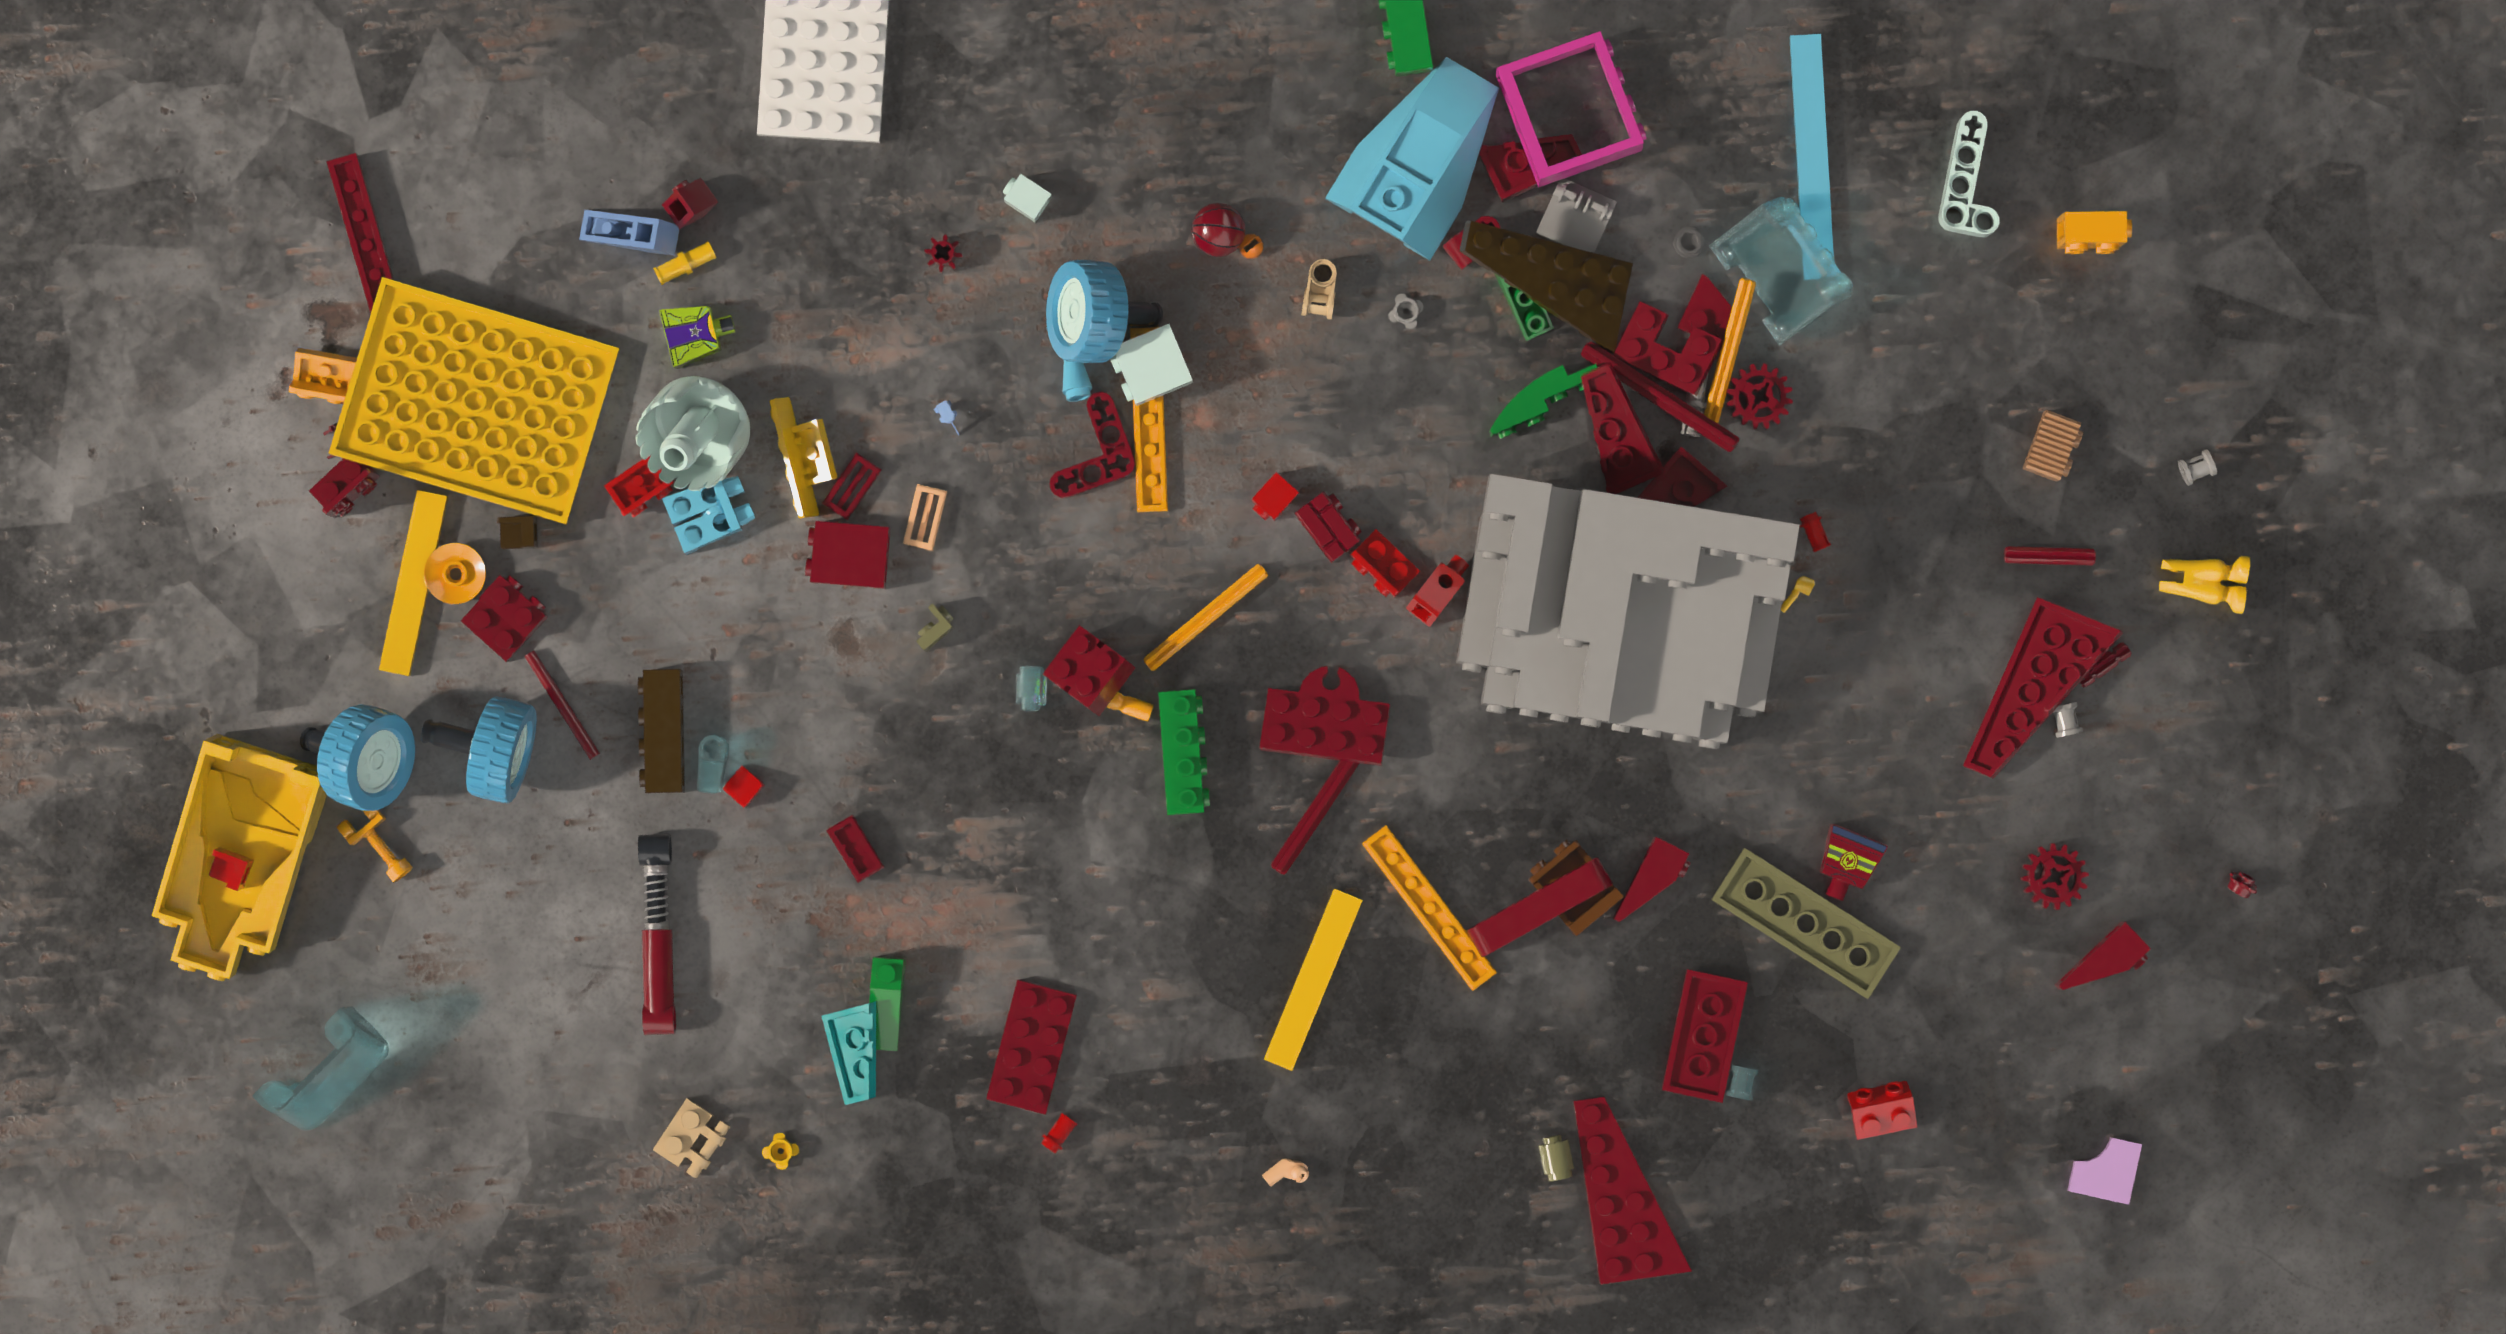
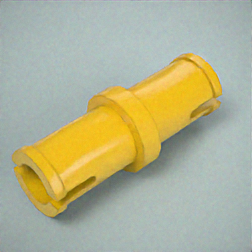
M707 241L686 253H683V251L677 253V257L653 269L661 285H664V283L685 273L687 275L692 274L693 269L716 259V255Z

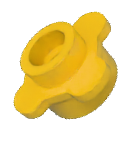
M776 1133L771 1144L762 1150L763 1157L776 1163V1167L780 1170L786 1169L788 1161L799 1153L798 1145L795 1143L791 1144L783 1133ZM779 1148L784 1150L783 1154L778 1153Z

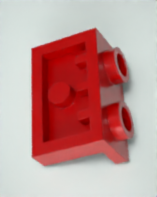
M1377 529L1350 555L1354 559L1351 565L1363 576L1369 573L1376 580L1373 586L1385 597L1391 594L1395 598L1420 572Z

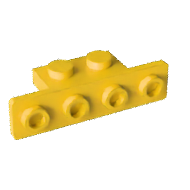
M790 398L771 399L769 401L771 406L770 415L776 426L778 447L783 454L786 466V478L791 485L794 497L793 506L800 519L819 516L812 486L838 478L823 419H816L797 425Z

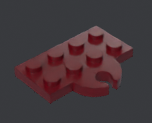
M1328 666L1320 667L1310 672L1302 681L1299 692L1268 688L1259 748L1263 751L1382 766L1391 706L1388 703L1360 700V690L1354 677L1340 667L1337 672L1340 678V685L1334 690L1326 689L1323 686V681L1329 675Z

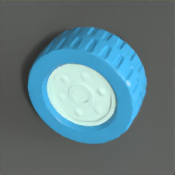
M1095 260L1068 261L1057 270L1049 288L1046 304L1048 336L1056 354L1069 362L1104 363L1113 358L1120 349L1127 326L1150 325L1157 327L1163 319V310L1159 303L1153 302L1150 304L1148 302L1128 301L1123 277L1119 270L1109 262Z
M493 697L486 704L476 730L443 722H433L432 719H428L422 727L421 741L423 743H432L437 747L469 754L466 771L468 792L471 795L487 800L510 803L516 797L522 785L531 758L536 733V710L532 705L520 701Z
M366 704L355 705L341 712L326 731L308 727L300 736L302 749L318 754L317 773L322 789L334 801L363 811H375L384 808L400 795L410 778L415 760L414 735L408 723L401 716L388 710Z

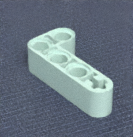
M1978 111L1965 113L1957 123L1939 210V223L1945 230L1976 237H1987L1998 228L1999 216L1990 207L1972 204L1987 131V119ZM1971 119L1975 120L1974 124L1979 129L1973 132L1971 141H1961V139L1965 140L1969 135L1970 129L1965 124ZM1960 149H1968L1972 152V163L1965 164L1959 159L1958 152ZM1960 178L1967 183L1966 193L1959 194L1954 191L1952 187L1954 179ZM1954 208L1961 213L1960 223L1953 224L1948 221L1946 217L1948 209ZM1984 214L1991 219L1990 229L1983 230L1978 227L1976 223L1978 215Z

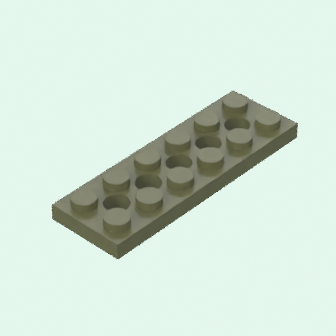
M1743 848L1711 899L1866 999H1869L1901 948L1746 848ZM1752 881L1758 882L1763 889L1762 895L1755 900L1748 898L1745 893L1747 884ZM1777 898H1783L1788 903V911L1783 916H1777L1772 912V902ZM1805 914L1810 915L1815 923L1814 928L1807 933L1800 931L1797 926L1799 917ZM1829 931H1835L1840 936V944L1835 949H1829L1824 945L1823 938ZM1854 948H1862L1866 952V961L1860 966L1852 964L1849 959L1850 952Z

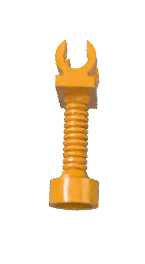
M380 810L363 811L371 821L358 832L348 820H344L336 826L350 845L354 846L364 837L367 838V841L373 845L372 847L382 857L384 862L388 864L389 868L386 874L393 883L399 881L413 869L406 858H396L394 853L390 851L391 849L375 832V828L386 820Z

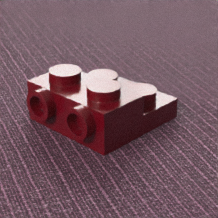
M499 575L479 597L480 600L461 620L465 626L505 662H508L548 618L543 612L546 606L533 595L528 599L520 591L523 586L511 575L507 578Z

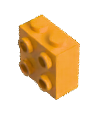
M2127 211L2064 212L2057 218V249H2065V254H2083L2088 249H2096V254H2113L2127 243V238L2132 237V220L2127 219Z

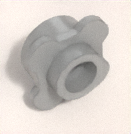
M1405 294L1397 295L1395 307L1388 314L1390 321H1398L1405 324L1407 329L1415 328L1417 316L1424 309L1423 303L1420 300L1414 301L1409 299ZM1405 308L1409 310L1408 314L1403 313Z

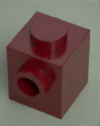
M699 178L691 183L688 180H684L672 189L674 193L662 206L680 230L703 218L718 201L702 178Z

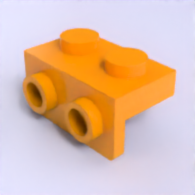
M298 348L295 352L293 381L289 385V392L305 399L318 397L327 399L328 402L333 404H343L357 358Z

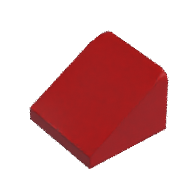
M741 765L722 789L743 808H747L765 784Z

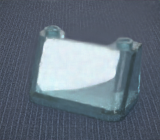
M353 1006L340 1008L328 1020L325 1026V1035L336 1048L300 1084L296 1082L291 1086H287L281 1081H269L252 1095L263 1108L300 1130L315 1129L386 1059L389 1052L387 1041Z

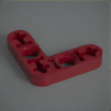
M1096 392L1087 401V411L1103 455L1054 473L1049 484L1053 494L1059 498H1069L1129 476L1134 471L1135 460L1114 401L1105 392ZM1101 398L1103 402H1109V406L1105 407L1108 418L1114 415L1115 421H1106L1097 426L1096 420H1102L1098 410H1092V406L1096 405L1095 399ZM1108 426H1114L1120 432V437L1115 443H1106L1102 438V432ZM1118 455H1122L1123 459L1129 458L1130 463L1126 465L1127 470L1125 472L1115 468L1110 470L1113 476L1106 478V470L1101 461L1107 459L1109 466L1117 462L1116 457ZM1090 465H1095L1101 470V478L1094 483L1086 481L1083 475L1086 467ZM1078 470L1079 479L1084 487L1078 489L1076 482L1068 486L1069 491L1063 493L1062 489H1055V485L1059 483L1058 478L1060 476L1070 480L1075 478L1072 471Z

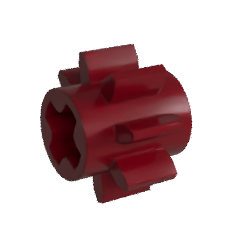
M944 234L943 241L939 242L932 237V249H924V252L927 255H932L933 258L928 262V266L939 265V271L942 274L944 267L947 266L956 270V266L953 263L955 258H963L961 253H956L954 250L960 243L954 241L950 244L947 234ZM940 247L944 250L951 249L948 252L950 256L948 260L945 261L943 258L936 259L939 256L937 250Z

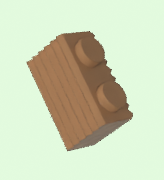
M2045 410L2022 469L2056 482L2060 481L2062 476L2067 477L2073 460L2068 459L2072 447L2078 448L2084 431L2079 430L2081 422Z

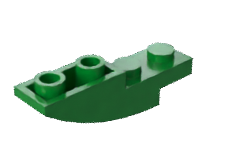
M1594 364L1567 376L1563 365L1534 380L1520 391L1500 413L1489 431L1491 437L1499 435V438L1503 439L1517 433L1515 427L1527 423L1528 427L1544 421L1543 415L1549 412L1545 401L1550 399L1553 404L1569 397L1567 391L1578 387L1580 392L1583 391L1581 376L1597 368V365Z

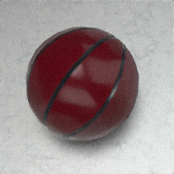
M1224 203L1209 204L1201 208L1195 215L1191 228L1192 238L1195 245L1204 253L1214 257L1227 256L1235 252L1242 244L1245 237V223L1241 214L1230 205Z

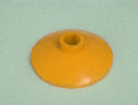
M461 543L445 544L434 550L427 559L424 568V580L428 590L435 598L448 604H462L472 600L479 594L486 579L485 564L481 556L473 548ZM455 568H459L462 572V576L458 580L451 578V571Z

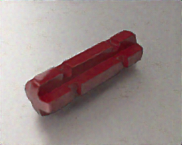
M2124 642L2113 647L2112 652H2106L2079 682L2083 688L2095 682V678L2098 679L2119 665V661L2123 662L2131 656L2132 653Z

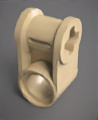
M1319 259L1311 265L1307 288H1305L1302 316H1306L1309 313L1323 315L1327 319L1332 320L1337 271L1331 261ZM1320 265L1328 266L1332 271L1331 278L1326 282H1320L1314 276L1315 269ZM1311 302L1323 303L1326 306L1311 304Z

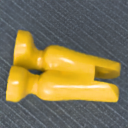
M2240 556L2232 565H2226L2220 559L2162 560L2161 569L2177 573L2184 572L2183 583L2159 581V591L2192 598L2213 605L2219 604L2222 601L2227 602L2234 613L2243 614L2246 602V587L2223 586L2220 582L2225 580L2246 584L2250 570V556Z

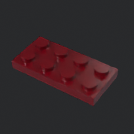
M1686 970L1661 1090L1723 1103L1748 982Z
M1017 980L987 1093V1100L1046 1115L1077 995Z

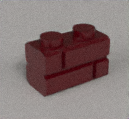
M1323 491L1296 511L1294 515L1328 560L1333 563L1361 542L1358 535L1362 531L1352 518L1346 521L1340 513V510L1344 507L1333 493L1327 496Z

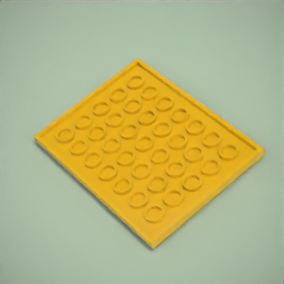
M382 277L328 454L567 525L620 349Z

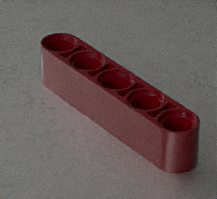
M1596 857L1467 930V933L1480 956L1484 957L1613 885V882L1599 857Z

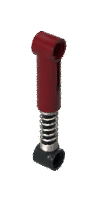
M639 835L638 859L639 865L644 867V877L647 880L644 886H647V891L644 892L647 895V899L644 902L647 903V908H645L647 916L645 919L648 920V923L645 924L646 929L642 930L644 1035L675 1034L676 1007L674 1004L673 934L672 929L668 928L669 921L666 920V915L669 913L666 911L668 904L665 901L668 898L665 895V890L668 889L665 886V882L668 880L665 878V875L668 874L667 865H671L672 862L671 835Z

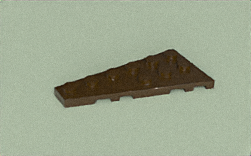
M1474 221L1465 222L1460 246L1461 253L1486 270L1494 272L1504 279L1505 283L1519 289L1527 295L1526 297L1561 321L1567 322L1579 330L1580 334L1588 339H1592L1607 352L1615 353L1633 263Z

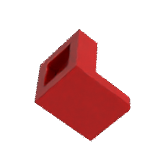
M222 847L215 848L212 853L215 858L209 876L227 883L226 887L235 891L244 889L254 860Z

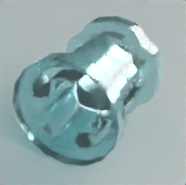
M1732 1065L1733 1077L1730 1090L1726 1091V1095L1753 1101L1754 1096L1751 1095L1754 1076L1758 1075L1759 1070Z

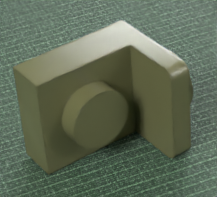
M932 603L928 607L939 622L935 625L931 621L918 632L920 638L916 642L925 652L954 629L950 624L954 618L943 605L937 609Z

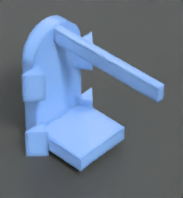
M945 400L936 405L934 411L940 413L941 418L939 420L941 423H951L959 436L960 434L953 424L957 412L956 410L952 411L950 408L952 405L950 400Z

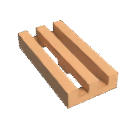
M917 484L903 544L930 551L934 550L947 491ZM922 492H926L928 495L917 540H913L911 537ZM934 495H938L939 500L929 541L925 543L923 539Z

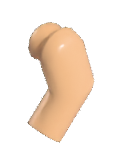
M1284 1158L1262 1174V1176L1272 1187L1283 1177L1296 1180L1298 1183L1305 1182L1309 1177L1307 1165L1303 1162Z

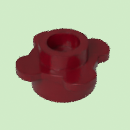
M2239 871L2238 874L2235 872L2229 874L2231 877L2227 886L2230 890L2244 898H2249L2252 893H2257V885L2254 884L2256 880L2242 871Z

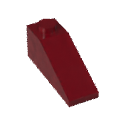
M1654 837L1613 919L1618 922L1622 921L1674 883L1678 876L1683 878L1691 864L1690 861L1686 860L1689 853L1658 837Z
M2120 922L2069 970L2055 986L2059 990H2065L2128 971L2132 967L2137 970L2148 960L2149 957L2146 953L2151 948L2126 922Z

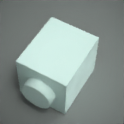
M1022 174L1019 175L1017 180L1012 177L1003 190V193L1006 194L1004 198L1005 203L1035 223L1053 198L1051 193Z

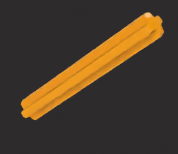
M1741 278L1739 280L1706 402V409L1704 410V415L1716 423H1719L1756 282L1748 278Z
M1256 564L1143 659L1144 663L1150 670H1156L1268 576L1267 571L1262 565Z

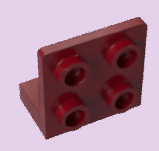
M342 459L309 492L324 507L322 511L326 515L333 518L340 515L342 518L355 507L353 501L361 494L364 497L377 487L378 484L375 481L380 476L370 466Z

